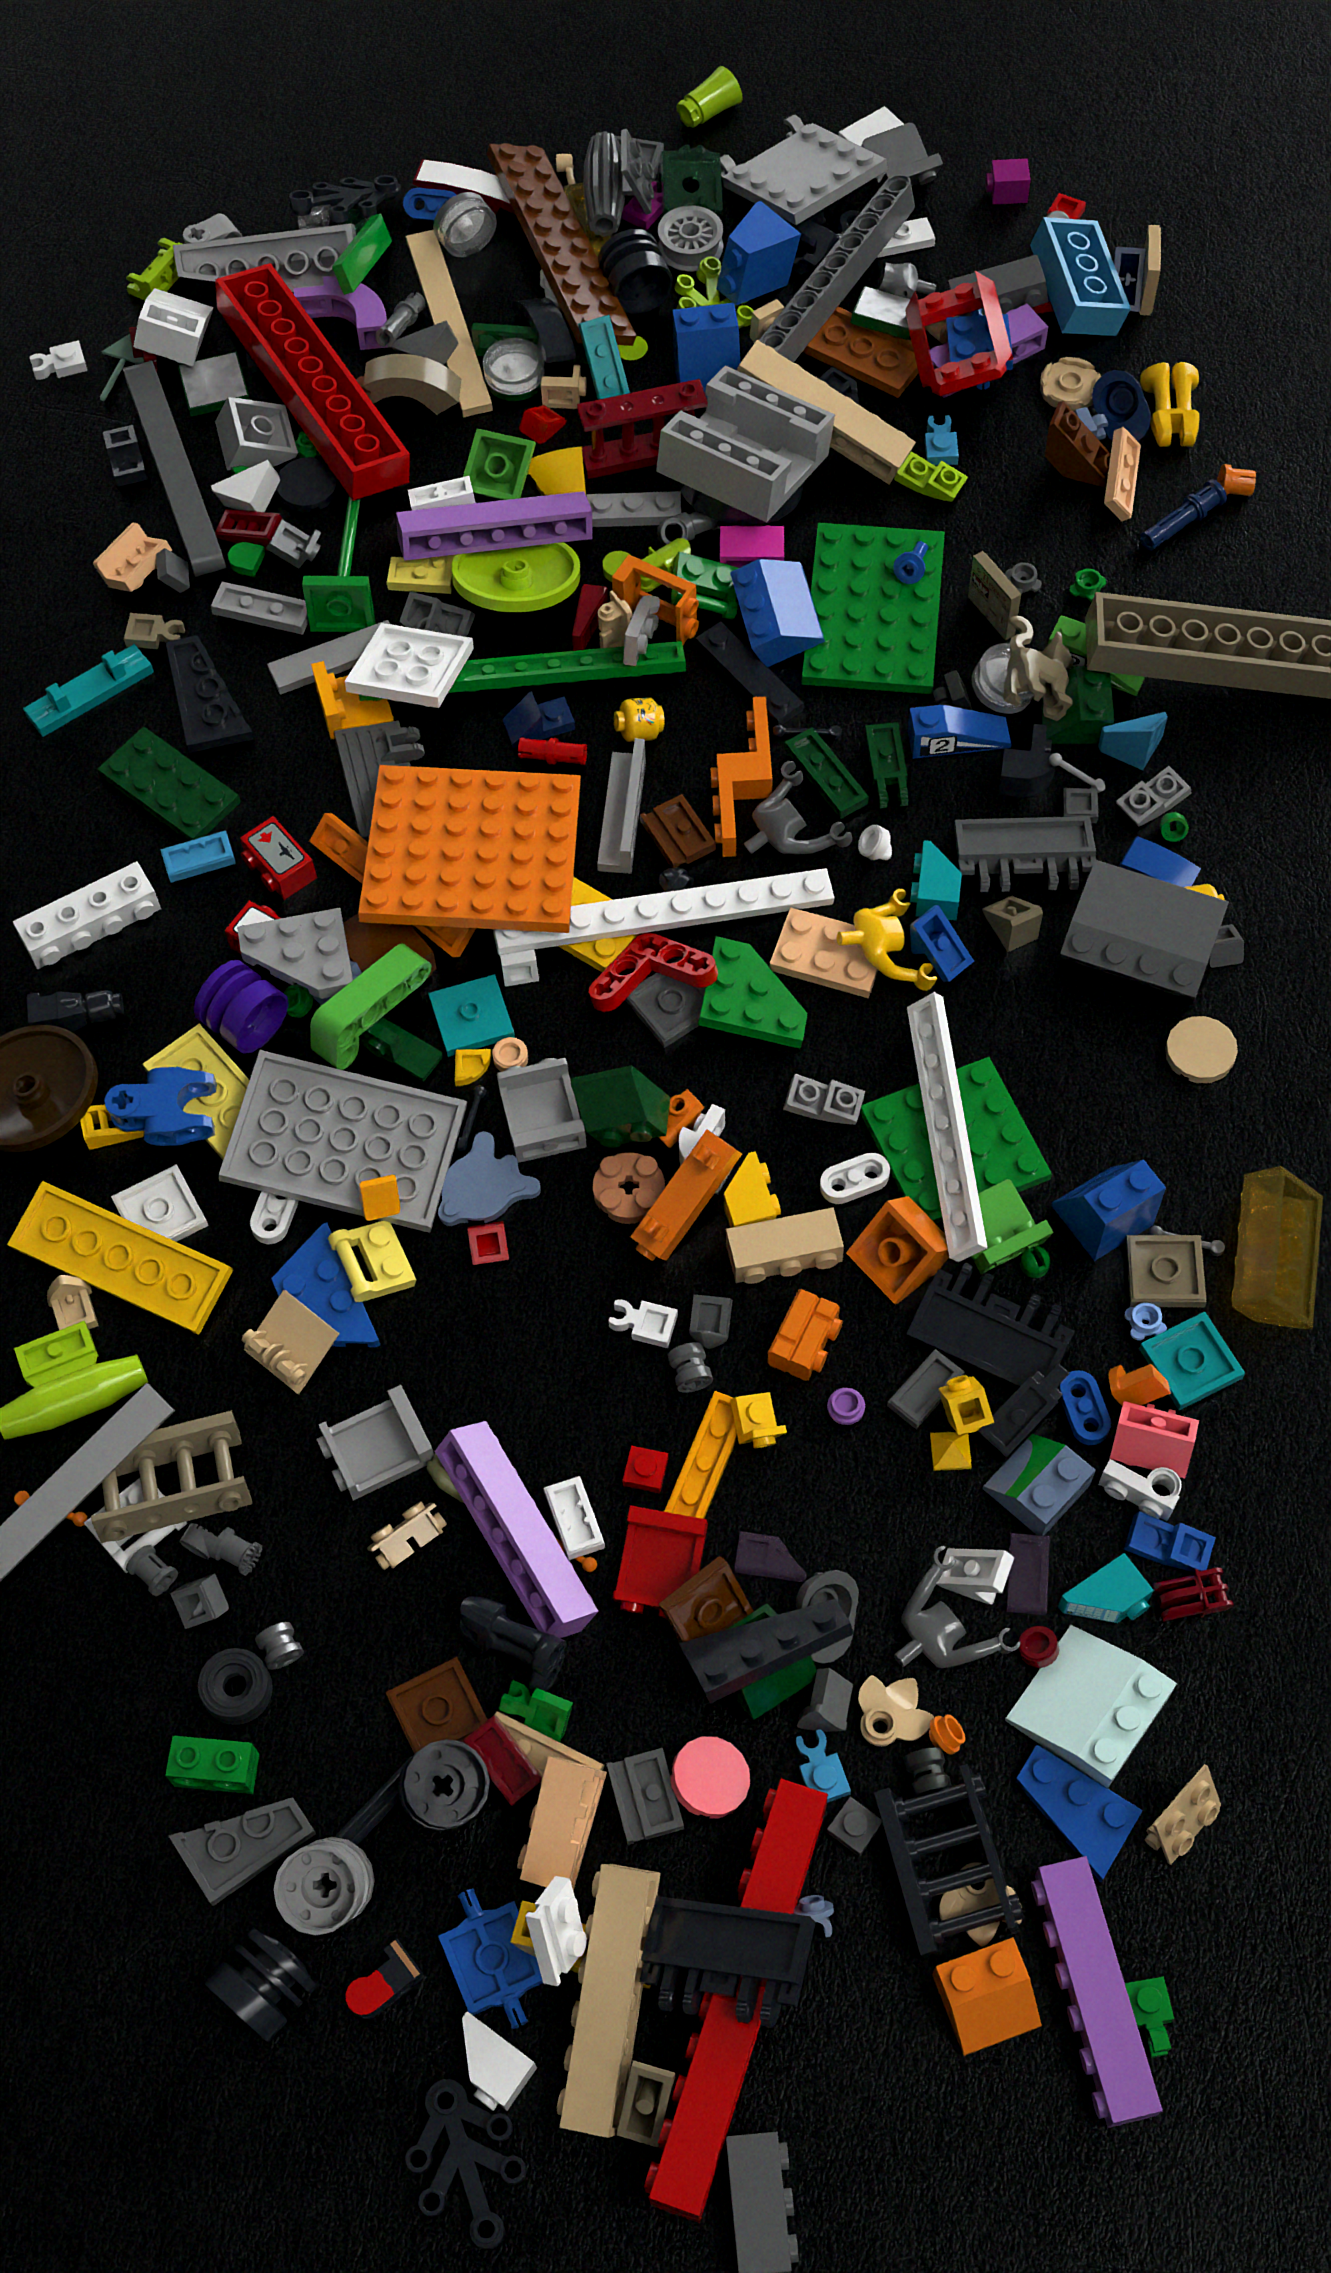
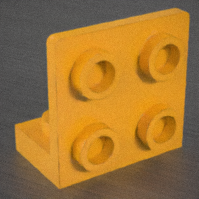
M324 661L311 664L315 687L331 739H334V731L394 721L388 699L360 701L359 694L346 692L345 680L348 676L335 678L334 673L327 674Z

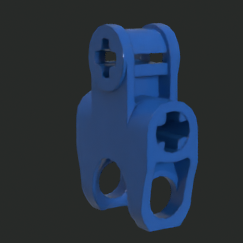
M181 1067L154 1068L147 1073V1084L116 1085L105 1096V1107L111 1116L114 1126L126 1132L144 1131V1140L149 1144L175 1146L215 1136V1125L213 1124L212 1117L202 1114H189L183 1111L184 1106L190 1100L197 1097L211 1096L216 1093L217 1082L214 1074Z

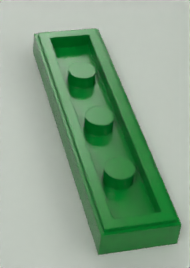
M381 213L370 217L332 266L344 295L353 293L392 242Z

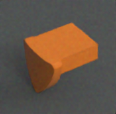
M1152 1364L1127 1374L1122 1365L1114 1367L1109 1371L1111 1393L1122 1406L1124 1401L1142 1406L1171 1394L1168 1381Z

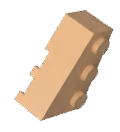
M548 1756L541 1780L538 1802L533 1808L529 1822L531 1832L528 1845L524 1844L518 1859L517 1868L522 1869L521 1880L547 1887L555 1876L570 1878L574 1891L606 1778V1771L562 1758Z

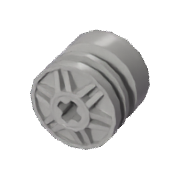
M336 1837L316 1840L288 1856L278 1870L274 1885L276 1907L285 1922L299 1932L312 1935L333 1932L362 1913L370 1901L375 1882L372 1864L364 1851L350 1840ZM329 1875L331 1881H336L337 1887L330 1890L329 1885L323 1884L322 1878Z

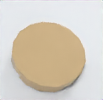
M1073 357L1061 358L1059 362L1053 365L1052 362L1048 364L1041 373L1040 392L1043 399L1055 408L1060 401H1064L1072 411L1084 407L1088 408L1093 404V388L1101 375L1094 370L1095 366L1088 361Z
M1206 1016L1190 1017L1180 1021L1170 1031L1165 1046L1166 1060L1172 1070L1179 1076L1182 1074L1188 1077V1081L1194 1083H1212L1224 1078L1233 1067L1238 1053L1237 1042L1230 1029L1220 1021Z

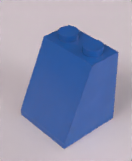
M762 201L756 202L728 238L716 289L735 305H739L787 286L801 233Z
M734 303L672 310L673 356L677 383L700 379L705 393L706 384L725 365L732 369H736L741 363L739 326Z
M1143 1159L1110 1167L1055 1200L1051 1206L1091 1258L1096 1261L1125 1243L1127 1235H1138L1153 1226L1166 1187Z

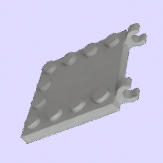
M792 115L784 120V124L788 125L792 130L786 134L787 138L748 162L736 166L729 155H724L716 160V164L720 165L724 170L718 175L723 180L725 188L753 203L762 201L781 218L795 225L888 170L886 158L814 123L804 126L797 115Z

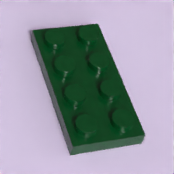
M142 727L97 769L101 778L187 841L205 837L241 803L237 793L145 727Z

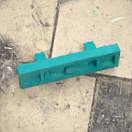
M135 644L116 655L111 650L102 656L103 662L61 687L54 683L46 688L47 695L24 707V712L34 727L44 737L154 673L151 663Z

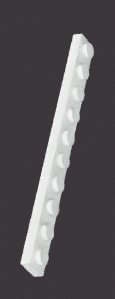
M827 868L571 906L569 933L492 930L497 953L501 955L786 912L790 910V907L806 909L832 905L835 897Z

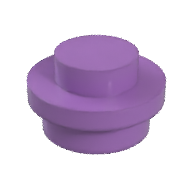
M840 1388L830 1395L827 1410L835 1422L842 1425H851L862 1418L865 1411V1401L858 1391L851 1388Z

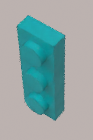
M610 315L578 323L598 400L630 393Z

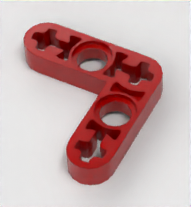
M644 933L637 936L591 984L589 995L594 1008L598 1011L614 1010L622 1004L651 971L693 987H707L712 985L718 977L715 959L710 954L660 935ZM673 957H682V959L676 963H666L669 959ZM635 969L631 974L619 975L623 970Z

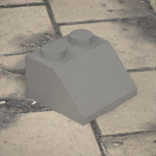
M227 397L215 421L227 470H231V467L239 465L251 468L266 460L274 467L296 458L298 452L285 405Z

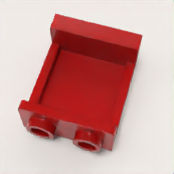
M630 1505L627 1518L629 1525L617 1587L612 1599L615 1602L621 1603L620 1610L643 1614L644 1607L659 1610L658 1617L666 1619L658 1604L700 1571L708 1523L706 1519Z

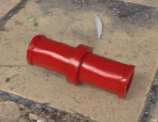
M521 737L518 745V757L521 759L547 760V764L553 765L557 762L585 765L587 744L559 742L557 738H550L549 741Z

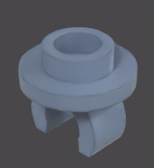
M819 1895L800 1899V1904L795 1906L793 1914L810 1916L815 1922L823 1925L825 1936L830 1937L832 1925L828 1917L834 1913L833 1904L829 1901H824V1897Z

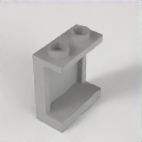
M548 1058L542 1060L539 1064L525 1067L512 1066L503 1072L497 1073L499 1091L518 1163L587 1147L583 1121L580 1119L571 1087L566 1058Z
M401 1385L387 1391L390 1399L332 1427H328L326 1422L319 1424L323 1436L316 1440L325 1459L333 1457L338 1467L332 1471L341 1492L348 1489L353 1500L427 1466L428 1460L432 1461L433 1449Z

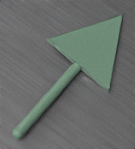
M130 334L102 351L103 354L120 359L100 395V400L102 401L106 400L126 361L135 364L144 362L143 357H133Z

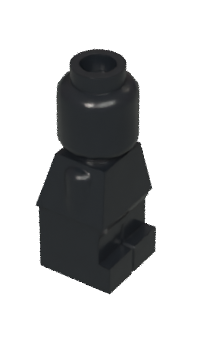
M111 990L90 992L85 995L84 999L81 993L56 992L50 996L43 997L39 993L27 994L29 1026L52 1025L73 1033L88 1025V1020L91 1023L105 1022L116 1019L117 1014H124L123 999L121 993L113 994Z

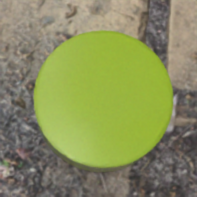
M614 551L605 556L603 559V574L607 580L612 582V576L629 553Z

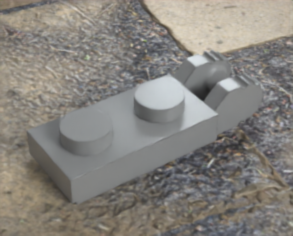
M645 595L644 597L642 596L639 604H637L625 633L623 663L625 665L636 666L640 654H646L648 638L652 639L653 632L658 627L659 617L653 613H657L659 610V597Z

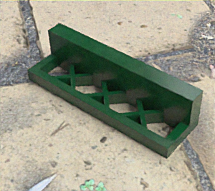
M473 323L472 337L476 356L492 357L500 351L518 348L531 351L542 361H545L538 350V338L531 327ZM569 330L576 351V359L559 362L588 364L583 343H577L572 331Z

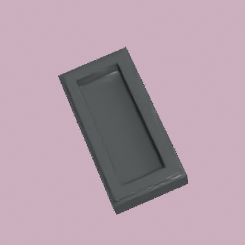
M935 1349L888 1401L887 1407L917 1429L942 1401L938 1388L946 1386L948 1380L964 1375V1371Z

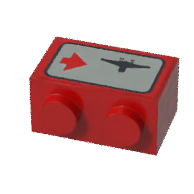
M274 816L240 837L244 850L241 856L246 865L251 870L256 868L262 874L260 877L266 888L270 892L276 890L284 900L317 879L313 860Z

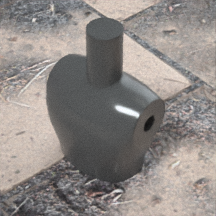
M884 263L879 278L878 290L911 299L915 290L926 295L935 292L936 284L919 280L917 269L913 264Z

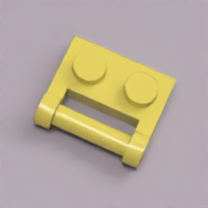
M380 1221L349 1231L341 1229L329 1235L328 1242L332 1250L337 1251L351 1282L352 1288L350 1291L355 1302L367 1301L415 1286V1275L391 1222ZM358 1245L374 1282L365 1280L351 1248L352 1246Z

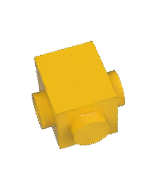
M957 1376L948 1380L946 1386L938 1388L948 1422L958 1435L976 1432L983 1426L994 1423L984 1388L974 1376Z

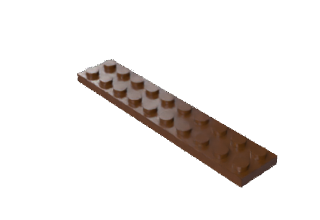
M508 143L501 145L489 144L486 153L577 343H583L578 323L610 315L617 345L633 346L636 334L618 298L613 296L608 286V278L603 276L597 256L543 148L533 145L528 147L513 146Z

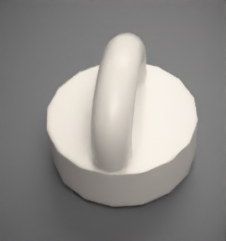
M879 825L867 827L861 834L858 842L860 854L871 860L890 859L892 847L889 831Z

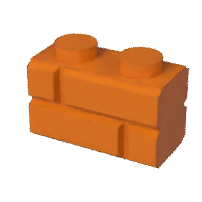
M803 1289L798 1290L768 1351V1364L805 1381H809L813 1370L819 1373L828 1355V1352L823 1349L828 1339L836 1340L843 1323L842 1320L838 1319L839 1306L824 1298H818L817 1295Z

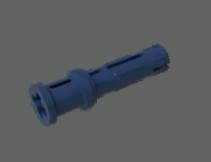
M1210 479L1200 491L1187 495L1179 508L1140 534L1143 546L1147 550L1153 551L1192 521H1201L1212 508L1226 503L1227 495L1222 485L1216 480Z

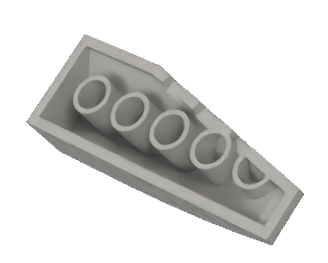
M343 224L173 245L178 277L215 282L217 278L271 263L291 292H294V288L324 286L323 277H336L332 266L355 238L356 231L354 224Z

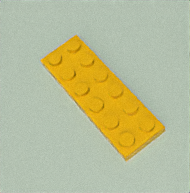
M44 1181L41 1182L7 1244L18 1252L70 1276L78 1277L102 1291L197 1335L200 1334L233 1272V1269L226 1264Z

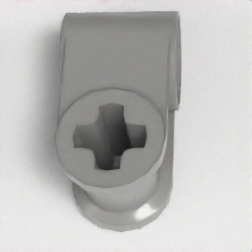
M216 214L207 220L188 226L183 231V239L186 244L242 237V234L224 214Z

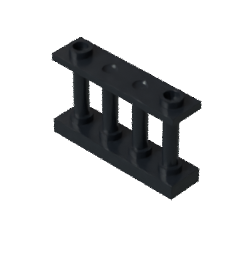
M968 1764L959 1766L964 1782L904 1800L903 1797L896 1798L890 1788L874 1792L919 1952L925 1960L941 1956L939 1944L944 1943V1938L1002 1920H1006L1008 1929L1012 1934L1021 1932L1018 1920L1024 1919L1017 1894L1009 1895L981 1803V1799L987 1797L980 1773L973 1775ZM969 1798L976 1822L915 1840L914 1836L907 1837L903 1822L910 1821L909 1816ZM981 1838L988 1860L987 1863L927 1880L926 1877L919 1878L915 1862L921 1861V1856ZM994 1879L1000 1903L939 1921L938 1918L931 1919L927 1903L933 1901V1896Z

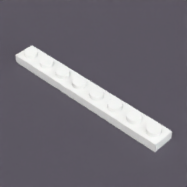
M933 992L908 1006L907 1011L949 1258L960 1262L987 1249V1242L944 1000L941 995Z

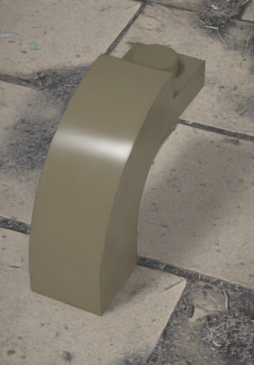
M391 354L374 358L366 362L364 376L356 379L373 404L386 397L405 396L418 400L436 415L459 402L462 380L457 374L441 363L411 354Z

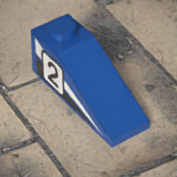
M947 705L910 708L907 732L913 759L1011 748L1006 717Z

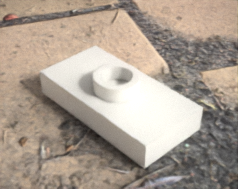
M927 217L905 221L877 257L935 246V236Z
M580 1476L544 1487V1494L568 1560L604 1549L605 1543Z

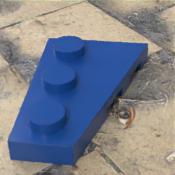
M1036 1745L1015 1782L1046 1819L1051 1820L1062 1833L1074 1852H1078L1081 1857L1087 1856L1089 1866L1092 1869L1091 1872L1102 1882L1143 1810L1041 1746Z

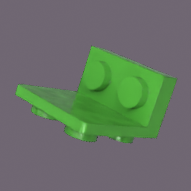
M1010 1179L978 1193L987 1249L972 1255L971 1258L980 1274H983L1023 1254L1026 1249L1029 1250L1033 1246L1043 1244L1054 1233L1047 1220L1037 1225L1035 1224Z

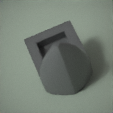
M694 1294L689 1334L696 1343H701L703 1347L712 1349L727 1341L733 1301L731 1298Z

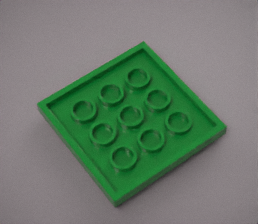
M990 1057L956 1069L978 1193L1007 1179L1012 1181L1017 1192L1049 1181L1052 1173ZM920 1083L861 1105L860 1114L881 1156L888 1161L890 1173L902 1197L909 1196L935 1224L943 1222Z

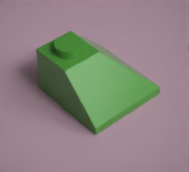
M477 428L463 477H470L473 494L499 500L519 499L536 442Z

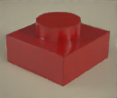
M631 1446L623 1477V1486L660 1493L669 1459L668 1453Z

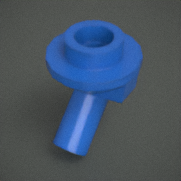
M918 541L912 552H904L896 558L893 569L896 577L901 582L914 584L924 576L926 567L923 557L929 549L926 543Z

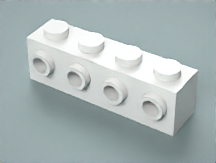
M136 861L13 921V924L36 968L40 969L46 965L58 962L62 957L76 950L87 948L93 942L107 935L118 933L125 926L150 917L154 912L160 910L161 907L153 887Z

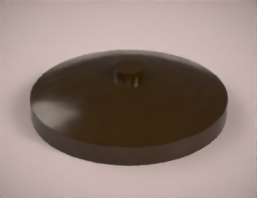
M33 1025L13 1030L0 1037V1151L25 1152L51 1144L73 1129L91 1106L98 1085L97 1065L84 1042L71 1031L52 1025Z

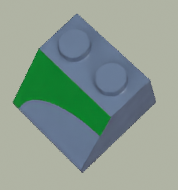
M1032 1434L983 1486V1490L1042 1539L1090 1486L1096 1470L1068 1446Z

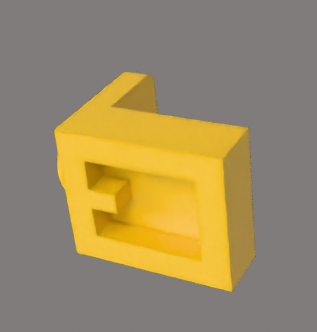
M770 1392L739 1396L730 1400L739 1444L753 1442L754 1448L772 1446L776 1444L775 1438L787 1433L785 1425H776Z

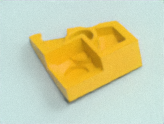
M582 446L548 452L531 459L527 475L530 474L536 482V489L542 496L584 491L586 494Z

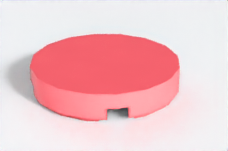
M702 1736L689 1741L674 1757L672 1775L670 1776L671 1787L677 1800L689 1812L697 1816L701 1814L719 1819L731 1814L745 1800L750 1787L749 1767L742 1753L730 1742L718 1737Z

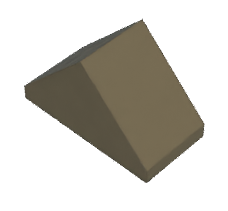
M1010 896L982 909L984 916L1007 952L1038 939L1043 916L1040 906Z

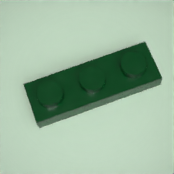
M813 727L785 742V751L840 819L868 804L869 796Z

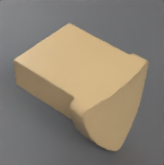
M60 1275L53 1281L47 1292V1301L49 1307H53L59 1330L84 1320L89 1329L99 1326L89 1295L92 1293L91 1286L78 1277Z

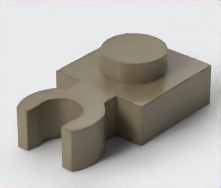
M130 613L124 641L126 647L135 644L138 648L158 649L160 642L166 643L180 639V635L172 634L176 632L185 633V628L180 620H170L164 623L162 615Z

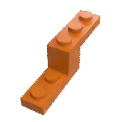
M753 697L752 711H746L747 731H753L754 738H748L749 752L717 754V767L710 768L711 788H718V795L712 796L713 816L720 815V823L714 824L716 844H722V857L736 856L733 800L768 798L772 793V768L766 697Z

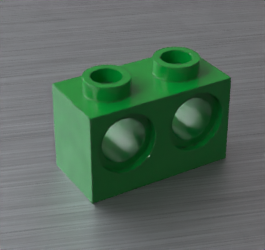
M172 1736L165 1776L174 1787L253 1794L259 1753L254 1745L249 1742Z

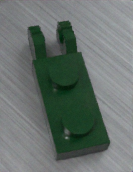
M898 722L865 725V738L873 786L876 787L879 808H887V785H897L899 805L908 806L907 770Z

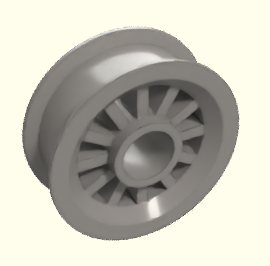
M682 206L669 211L662 217L658 225V236L660 239L658 247L663 259L670 267L687 272L697 271L700 262L708 256L719 259L723 252V224L713 211L700 206Z

